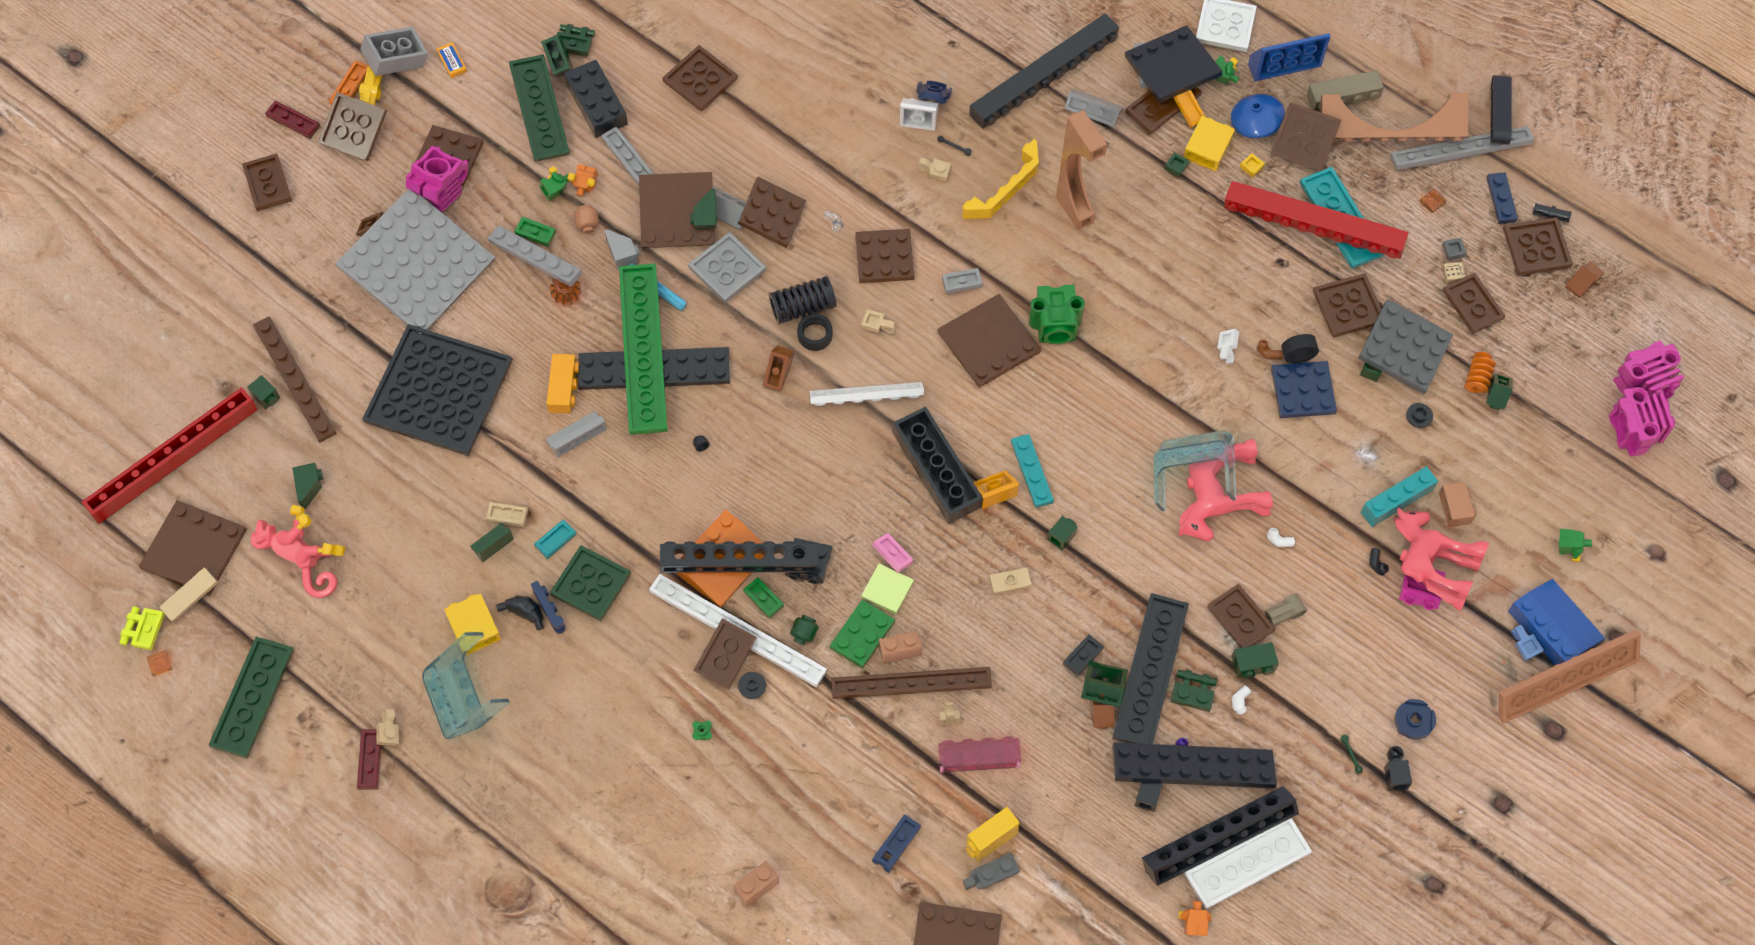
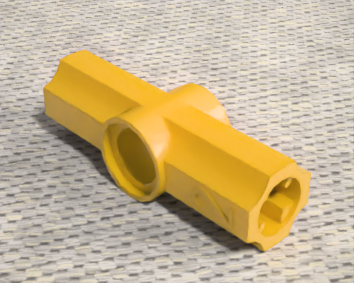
M371 67L367 68L364 83L360 84L359 96L361 101L376 105V101L381 96L380 85L383 75L375 76Z

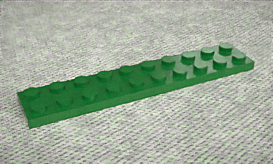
M656 263L619 266L629 435L668 432Z

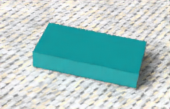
M563 519L534 543V546L549 559L577 534Z

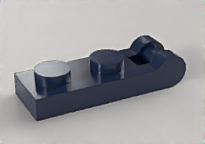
M538 580L531 583L532 590L552 628L557 634H562L566 629L563 618L556 615L558 610L554 602L548 601L547 596H549L546 587L544 585L540 586Z
M904 814L875 854L872 862L876 865H881L884 867L883 870L890 873L921 829V825ZM885 853L892 856L889 861L883 857Z

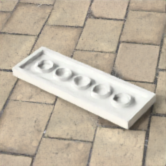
M1290 818L1186 871L1184 875L1198 899L1202 901L1204 909L1207 910L1310 855L1312 851L1294 821Z

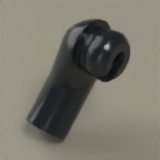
M1372 548L1369 566L1377 574L1384 575L1389 571V566L1379 560L1381 550Z

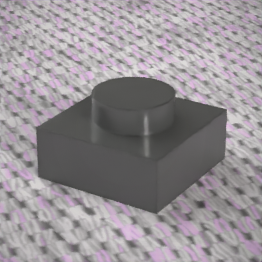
M1461 238L1443 241L1442 246L1447 260L1466 256L1467 253Z

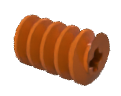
M1474 353L1467 375L1468 378L1464 385V388L1469 392H1488V386L1496 366V362L1489 353Z

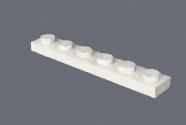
M922 382L809 392L811 404L822 406L831 402L843 404L844 401L860 403L863 400L869 399L871 401H880L882 398L897 400L907 396L909 398H918L920 395H924V388Z

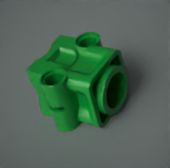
M1075 284L1063 285L1058 288L1037 286L1036 298L1031 301L1028 324L1032 329L1038 330L1040 343L1058 345L1076 340L1078 327L1082 323L1085 301L1082 297L1076 296Z

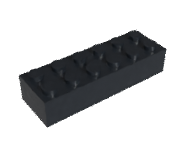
M927 407L893 422V435L948 524L982 508L983 497Z

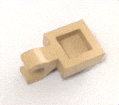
M920 158L918 170L929 172L930 178L946 182L951 163L934 159L933 163H931L926 158Z
M867 309L861 323V328L879 333L880 329L888 334H893L895 322L885 320V314Z
M953 702L945 703V710L939 712L940 726L960 724L959 710L954 711Z
M386 709V712H382V723L377 724V745L397 746L399 744V725L393 724L395 717L394 709Z

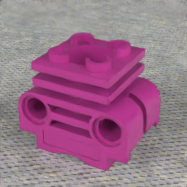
M432 146L422 158L411 165V172L406 175V188L425 198L442 213L462 194L461 183L465 180L468 173V161L465 160L463 162L441 151L440 147Z
M1661 340L1657 341L1646 349L1628 353L1625 357V362L1617 370L1620 376L1614 378L1613 381L1622 394L1624 389L1643 388L1647 391L1649 397L1652 394L1658 396L1659 393H1664L1665 399H1669L1674 395L1675 390L1680 387V383L1684 379L1683 374L1677 376L1680 372L1679 368L1675 369L1681 361V356L1673 343L1664 346Z
M1643 388L1624 389L1623 398L1613 405L1614 410L1608 415L1610 423L1616 431V441L1619 449L1627 448L1629 457L1643 455L1657 441L1659 443L1665 441L1675 427V420L1670 414L1669 402L1665 399L1664 393H1659L1658 396L1652 394L1649 397V394Z

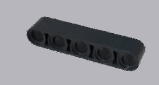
M1493 75L1491 81L1490 143L1509 145L1512 134V77Z

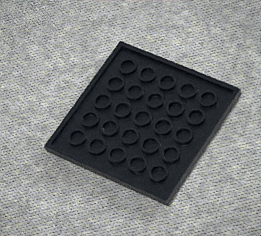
M408 324L362 420L364 423L469 456L513 359L511 356Z

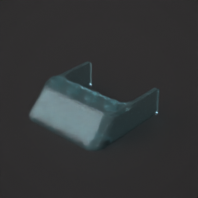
M1217 431L1168 439L1160 444L1154 455L1153 463L1155 504L1161 511H1165L1164 469L1212 460L1224 462L1226 493L1232 501L1236 500L1234 439L1232 434L1228 431Z
M483 632L463 633L423 671V683L442 734L446 739H454L481 728L510 703L509 699H491L481 707L465 665V655L471 647L484 637Z

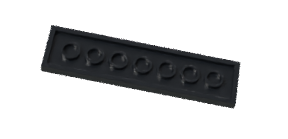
M729 347L662 350L665 386L730 384ZM624 351L579 353V390L626 388Z
M1154 593L1150 594L1112 739L1125 743L1153 744L1189 603Z
M1113 742L1112 745L1115 781L1275 789L1277 786L1273 750Z

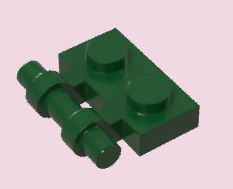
M560 24L559 31L562 32H557V35L562 37L567 52L588 56L592 45V38L590 37L595 36V30H590L589 27H574L572 24Z
M1178 669L1176 677L1184 680L1183 683L1175 682L1171 703L1210 712L1214 691L1208 690L1207 685L1216 686L1217 679L1210 677L1208 674L1200 675L1192 673V670L1186 669V671ZM1190 680L1201 683V687L1189 685Z

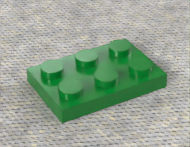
M861 600L831 643L830 649L863 669L878 648L879 639H883L895 623V619L866 601Z

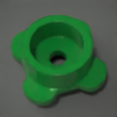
M710 721L693 722L694 733L692 737L694 740H710L712 738V733L710 732L712 723Z

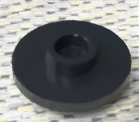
M1415 403L1408 408L1406 418L1412 426L1424 428L1432 422L1433 412L1427 405Z
M748 672L739 680V692L747 699H757L764 694L766 681L761 674Z

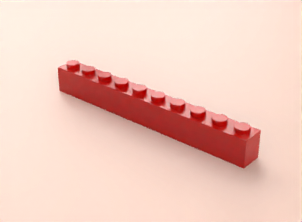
M1231 181L1225 197L1224 207L1230 211L1242 212L1250 217H1259L1267 222H1276L1284 227H1293L1301 232H1310L1318 237H1327L1338 243L1344 242L1355 248L1368 249L1372 253L1385 254L1389 258L1401 259L1408 240L1409 232L1235 181Z
M242 387L81 501L95 521L100 524L256 412L258 409L254 401Z

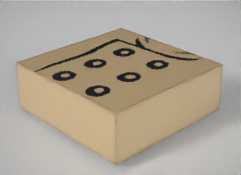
M1462 262L1446 263L1443 265L1446 283L1456 282L1465 277Z

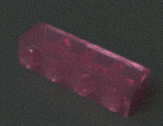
M1006 736L999 740L984 738L982 741L964 739L962 742L945 740L942 743H938L940 773L1020 768L1019 738Z

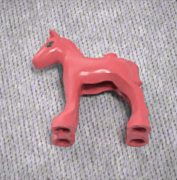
M1249 439L1244 443H1237L1228 449L1218 451L1213 459L1207 455L1203 459L1192 461L1189 464L1190 477L1187 478V485L1189 489L1193 488L1196 502L1191 504L1180 516L1178 536L1185 534L1210 542L1214 538V533L1204 522V519L1208 517L1222 516L1229 512L1244 509L1252 510L1262 517L1271 515L1270 508H1273V500L1270 491L1227 496L1224 494L1223 487L1216 478L1220 469L1228 463L1235 461L1247 464L1256 463L1258 453L1254 439Z
M1397 508L1398 517H1394L1393 520L1396 528L1410 543L1408 551L1404 549L1400 560L1403 561L1401 566L1402 572L1415 579L1418 583L1421 582L1428 591L1438 595L1445 602L1453 605L1455 609L1461 611L1473 581H1454L1444 578L1436 573L1432 563L1438 557L1478 572L1490 543L1485 541L1470 544L1452 540L1436 530L1421 529L1430 520L1428 512H1403L1400 508Z

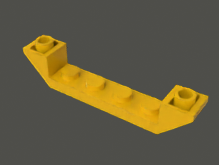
M1035 139L1030 143H1026L1021 150V160L1025 162L1021 171L1017 175L1014 174L1010 178L1009 183L1001 186L994 197H990L986 203H983L975 196L971 200H967L962 207V217L964 219L991 218L1038 172L1039 158L1037 141Z

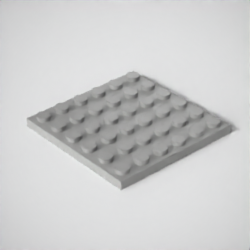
M408 189L335 263V266L406 325L410 324L428 330L495 260V256L425 198Z

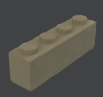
M1377 70L1310 84L1307 97L1312 110L1320 111V96L1322 94H1341V100L1345 105L1359 104L1362 101L1380 98L1384 86Z

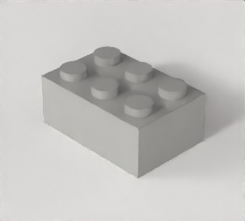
M414 27L367 34L364 36L361 45V51L375 76L423 68L428 55Z

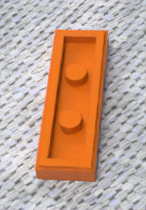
M355 60L330 98L329 103L332 105L337 92L354 98L360 88V84L364 82L367 68L370 66Z

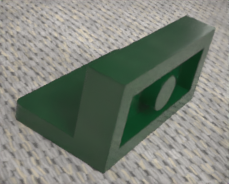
M500 523L470 547L478 558L484 562L513 541L514 538L509 528L506 529Z

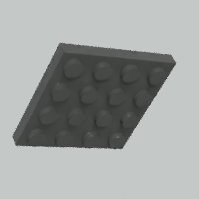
M1387 299L1358 359L1425 394L1453 334Z

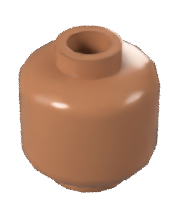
M591 205L577 207V210L574 212L576 228L584 233L594 232V228L599 225L597 210L591 207Z

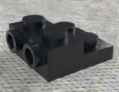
M794 538V543H803L805 541H808L799 538ZM818 543V572H785V576L793 580H807L811 584H823L832 546ZM800 553L793 555L796 559L803 558V555Z

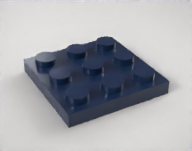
M1328 361L1272 365L1271 372L1280 419L1336 414L1337 408Z

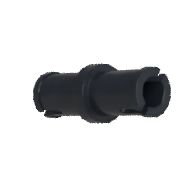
M1535 203L1532 214L1548 217V219L1557 217L1558 220L1569 223L1572 212L1557 209L1553 205L1549 207Z

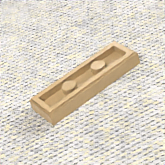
M204 567L159 608L172 622H175L219 582Z

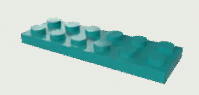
M1333 167L1300 179L1299 183L1312 204L1364 219ZM1335 242L1351 269L1384 256V254L1372 253L1368 249L1361 247L1355 248L1344 242Z

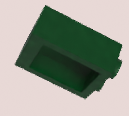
M1089 660L1081 698L1120 707L1128 670Z

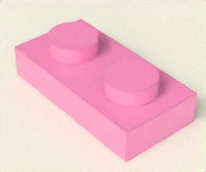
M889 533L874 541L872 545L897 573L910 566L913 562L909 554Z

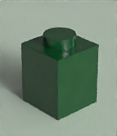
M262 375L247 386L251 396L265 410L269 406H273L280 398L277 390Z
M1061 516L1048 532L1047 540L1063 551L1076 535L1078 526H1076L1072 519Z

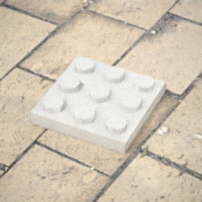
M1204 0L1196 38L1202 44L1247 52L1257 6L1230 0Z

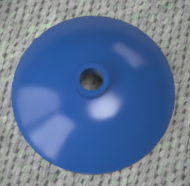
M1266 94L1249 95L1238 101L1233 107L1231 123L1235 131L1244 137L1264 138L1272 135L1281 127L1285 116L1284 107L1273 96Z

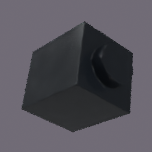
M1401 758L1390 759L1384 767L1388 791L1409 789L1412 779L1408 760H1401Z
M1141 783L1134 806L1154 812L1162 783Z

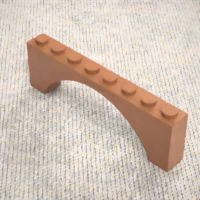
M1469 93L1448 94L1443 106L1427 121L1401 130L1382 129L1362 121L1346 107L1341 100V94H1322L1320 96V113L1342 120L1334 142H1336V139H1343V142H1354V139H1361V142H1372V139H1379V142H1390V139H1397V142H1408V139L1415 138V142H1425L1426 138H1434V142L1445 141V138H1452V141H1463V138L1468 137Z
M1084 110L1078 113L1074 112L1067 117L1056 193L1057 200L1077 230L1093 224L1095 217L1083 182L1081 156L1085 157L1088 162L1104 156L1107 148V143Z

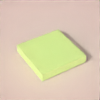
M878 564L861 598L891 613L897 614L914 580Z

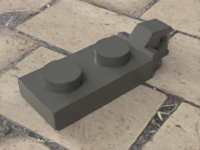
M1009 853L971 871V876L963 880V885L966 890L975 886L978 890L986 889L1020 873V869L1012 853Z

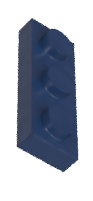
M1506 172L1488 174L1486 178L1498 224L1516 223L1518 217Z

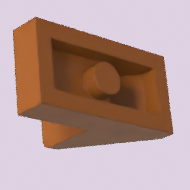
M1589 261L1585 266L1579 268L1565 287L1580 298L1603 276L1604 272Z

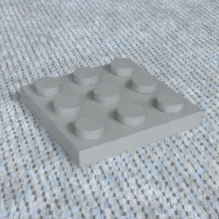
M730 232L688 264V268L724 303L728 302L766 271V266Z

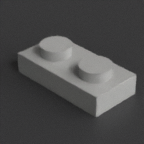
M978 268L942 275L946 294L982 288V280Z

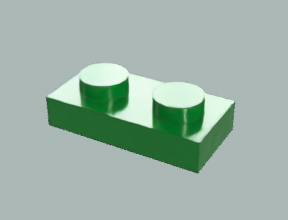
M522 217L514 232L522 238L549 247L556 234V229Z
M758 577L743 589V592L769 619L784 607V603Z

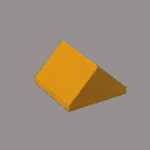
M1006 470L973 482L983 497L982 509L1014 498L1018 494V481Z

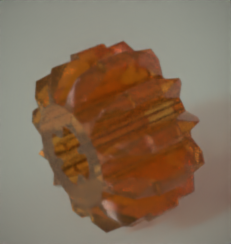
M553 279V284L549 287L550 295L557 304L562 302V305L565 306L566 302L572 305V300L578 301V295H581L579 281H576L570 287L557 279Z

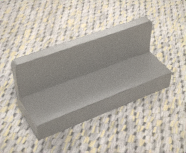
M1073 89L1069 93L1064 109L1077 113L1084 110L1089 118L1114 127L1123 107Z
M713 187L716 193L717 218L741 229L742 226L737 223L746 202Z
M593 411L546 438V441L558 458L607 430L606 424L602 416H598Z

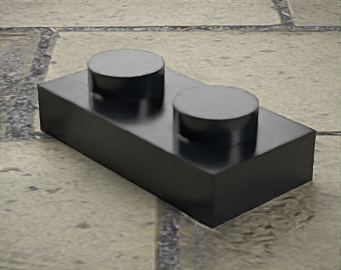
M1088 634L1063 661V665L1078 677L1088 667L1089 660L1093 661L1104 649V646Z

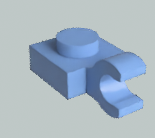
M1522 625L1515 627L1511 631L1513 637L1518 640L1515 646L1524 661L1544 651L1534 634L1528 636Z

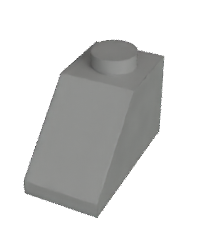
M604 230L617 270L619 266H629L631 263L637 264V256L640 255L638 246L633 245L632 240L611 230Z

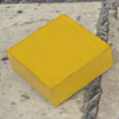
M1251 153L1239 167L1251 177H1254L1265 167V163Z

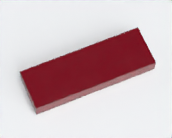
M276 100L265 112L267 118L309 139L320 128L319 122Z
M361 729L357 778L358 790L379 789L382 745L376 744L377 729Z

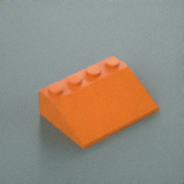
M726 509L695 542L696 544H704V542L712 541L716 544H723L724 542L732 541L735 544H743L746 541H752L755 544H763L738 518ZM700 553L695 555V558L697 559H703L705 557L703 554ZM720 553L715 555V558L717 559H723L725 557L723 554ZM738 553L734 557L737 559L744 558V555ZM757 553L754 557L762 559L764 555ZM752 573L676 574L721 608Z

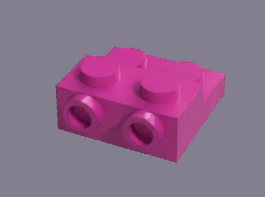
M1435 570L1436 573L1445 578L1446 572ZM1404 574L1399 600H1403L1407 605H1421L1426 610H1438L1442 598L1428 591L1421 582L1418 583L1415 579Z

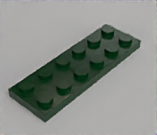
M544 54L509 61L534 162L570 155Z
M255 637L209 742L210 748L248 759L292 657L293 647Z

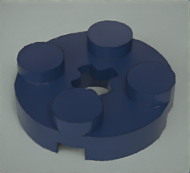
M922 81L917 83L916 93H918V98L921 100L932 99L937 103L944 104L947 99L951 98L952 88L947 89L946 84L937 81H927V84H922Z
M1419 699L1405 701V703L1399 706L1394 717L1398 733L1414 740L1428 737L1436 725V715L1433 709L1431 710L1426 702ZM1413 715H1416L1417 719H1420V722H1417V724L1413 723V721L1410 720V718H1412Z

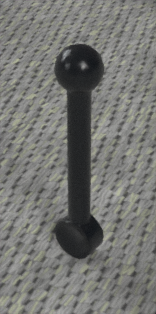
M938 136V142H944L963 151L966 156L971 155L972 150L970 148L965 149L944 139L943 136Z

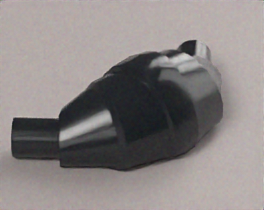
M516 595L506 599L505 602L496 604L498 612L508 609L509 612L534 623L537 631L544 629L541 607L531 597Z

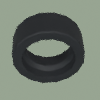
M809 314L802 318L797 328L799 343L811 351L823 350L829 346L833 336V328L829 319L821 314ZM809 325H821L825 328L826 335L819 340H810L805 337L804 330Z
M1299 334L1290 337L1281 345L1284 359L1288 363L1305 362L1314 358L1319 353L1316 338L1312 334Z

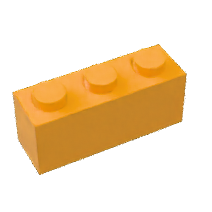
M552 354L547 396L549 413L571 414L572 407L576 405V396L573 394L578 386V380L575 379L576 373H579V362H576L575 355Z

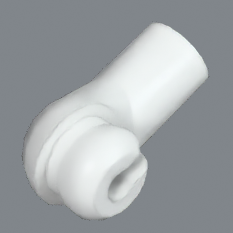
M1276 528L1268 530L1267 538L1276 547L1295 546L1294 537L1283 538L1279 535Z
M1245 685L1232 696V708L1239 715L1246 712L1244 699L1251 693V690Z

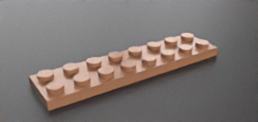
M1637 630L1625 633L1566 662L1557 664L1544 672H1539L1537 675L1522 680L1511 687L1504 688L1499 692L1500 721L1504 724L1639 662L1641 634Z

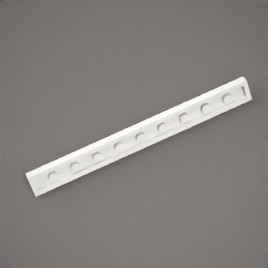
M661 574L658 575L649 589V592L715 630L723 618L756 636L757 640L751 649L753 652L816 688L827 672L825 667Z

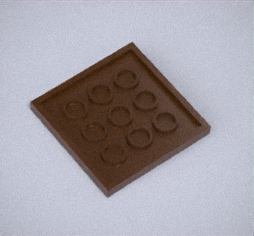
M712 172L639 175L642 248L711 246L715 243V229L695 230L694 224L690 222V213H694L693 207L710 189H713Z
M1000 294L937 330L978 388L1041 352L1040 346Z
M176 500L139 567L144 571L183 586L205 567L219 581L247 529L243 525ZM214 586L209 592H207L205 595L210 596L211 593L213 592L215 586Z
M920 902L914 945H998L1002 914Z

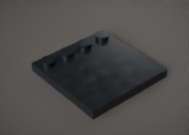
M1187 25L1125 52V58L1159 103L1222 76L1220 67Z

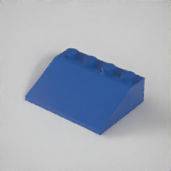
M1330 33L1261 48L1250 54L1248 66L1254 82L1321 67L1331 37Z
M1554 579L1526 593L1515 601L1508 610L1518 624L1523 626L1529 636L1534 634L1543 648V652L1554 665L1579 656L1605 640V637Z

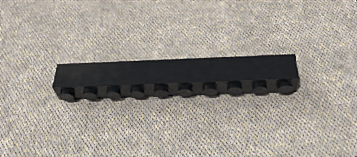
M1106 13L972 103L969 115L982 129L993 125L998 118L1006 116L1010 110L1019 107L1026 99L1034 97L1039 90L1047 88L1051 82L1060 79L1064 73L1075 69L1080 62L1088 60L1092 54L1101 51L1108 43H1113L1118 38L1119 26Z

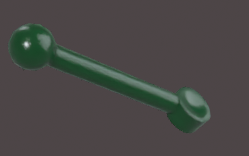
M1342 735L1340 740L1345 744L1352 758L1355 772L1362 773L1363 768L1359 766L1349 745V737Z

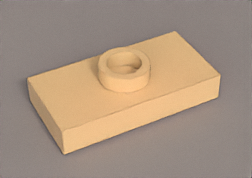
M490 502L485 520L490 523H502L503 525L524 528L528 507Z
M1027 567L989 575L993 595L1032 588Z

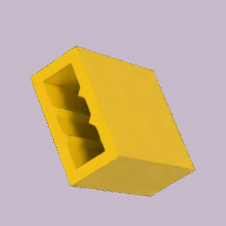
M1201 116L1185 148L1184 158L1216 172L1233 139L1235 129L1229 125L1216 122L1211 118Z
M481 593L470 595L466 600L452 603L444 609L464 656L501 640Z
M1008 807L967 835V848L965 850L971 859L975 858L977 862L981 861L1017 835L1020 823Z

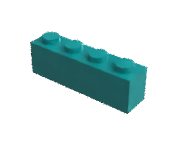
M1426 466L1367 501L1360 513L1370 526L1373 527L1397 513V508L1402 510L1432 492L1438 480Z

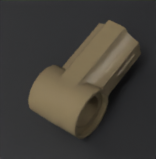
M1295 593L1286 597L1282 603L1266 609L1264 613L1273 626L1290 618L1296 619L1307 612V609L1298 594Z

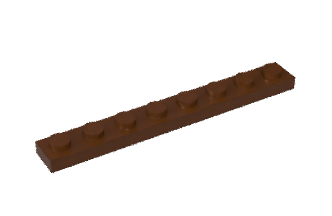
M270 316L254 323L253 326L319 443L336 435L335 429Z
M990 667L831 678L833 699L992 688Z

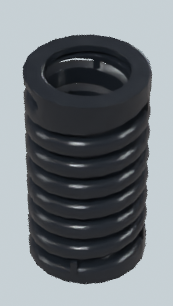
M824 276L822 279L817 278L816 282L810 280L808 283L803 282L802 285L797 284L795 287L790 286L788 289L783 288L781 291L777 290L769 293L771 308L778 325L792 321L788 302L794 319H798L799 314L801 317H805L806 313L807 315L812 314L813 311L818 313L819 307L821 311L837 307L834 290L828 276Z

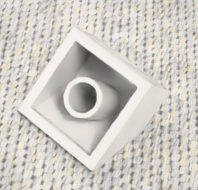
M903 98L900 105V126L935 131L939 103Z

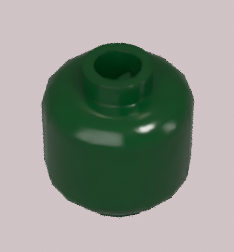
M805 615L797 617L790 630V635L794 637V642L805 645L806 642L812 643L819 629V626L816 624L817 620Z

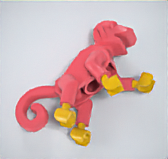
M291 506L290 514L296 516V520H294V526L290 531L282 530L276 533L275 525H269L265 520H258L255 533L251 534L250 539L254 548L260 550L272 548L277 555L295 562L302 569L304 589L312 597L324 598L335 591L338 581L332 572H322L318 575L316 579L318 586H323L326 579H328L329 584L322 591L316 590L312 585L311 568L316 566L317 560L320 557H330L331 555L343 556L346 547L323 543V547L319 545L308 546L302 540L304 536L303 528L311 524V519L308 514H304L305 509L302 506Z

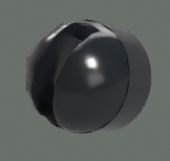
M698 435L693 439V446L698 452L706 450L710 445L708 439L703 435Z
M1392 746L1387 752L1388 760L1393 758H1401L1402 760L1404 757V751L1399 746Z

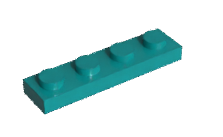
M1030 435L1012 438L1011 445L1034 507L1038 508L1053 504L1054 499Z

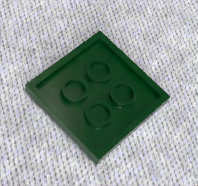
M580 545L550 591V595L602 621L630 577L631 571Z

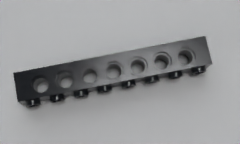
M668 541L660 544V573L818 572L819 568L818 543L812 541H805L803 543L785 541L783 544H775L772 541H766L763 544H755L752 541H746L743 544H735L732 541H727L723 544H716L712 541L704 542V544H696L692 541L676 544L675 542ZM700 553L703 554L705 557L703 559H697L695 558V555ZM720 553L723 554L725 557L723 559H717L715 558V555ZM740 553L744 555V558L737 559L734 556ZM760 553L764 555V557L762 559H757L754 557V555ZM780 553L784 557L782 559H777L774 557V555ZM800 553L803 555V558L796 559L793 555ZM677 554L685 555L683 559H677L675 556Z
M1282 786L1142 857L1145 872L1156 886H1159L1298 815L1296 799Z

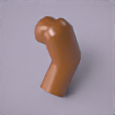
M1266 340L1258 342L1257 350L1265 359L1282 360V350H1271Z

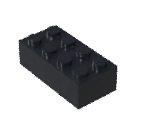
M597 60L564 73L566 86L595 138L600 137L614 127L619 129L628 125L627 114Z

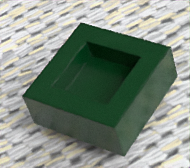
M1174 152L1165 164L1164 169L1180 177L1190 161Z

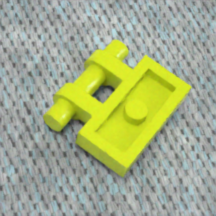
M133 606L131 612L127 614L125 628L121 630L119 644L127 646L129 639H132L131 645L133 647L152 651L165 614L162 611L144 608L142 615H139L140 608ZM138 622L136 631H132L135 623Z

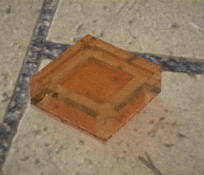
M1435 188L1420 199V202L1431 213L1445 205L1447 201Z
M166 650L147 656L153 677L173 670Z

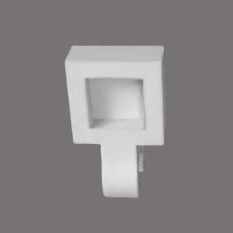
M1236 329L1223 331L1219 334L1217 349L1221 351L1220 359H1226V364L1234 362L1232 349L1237 348L1239 331Z

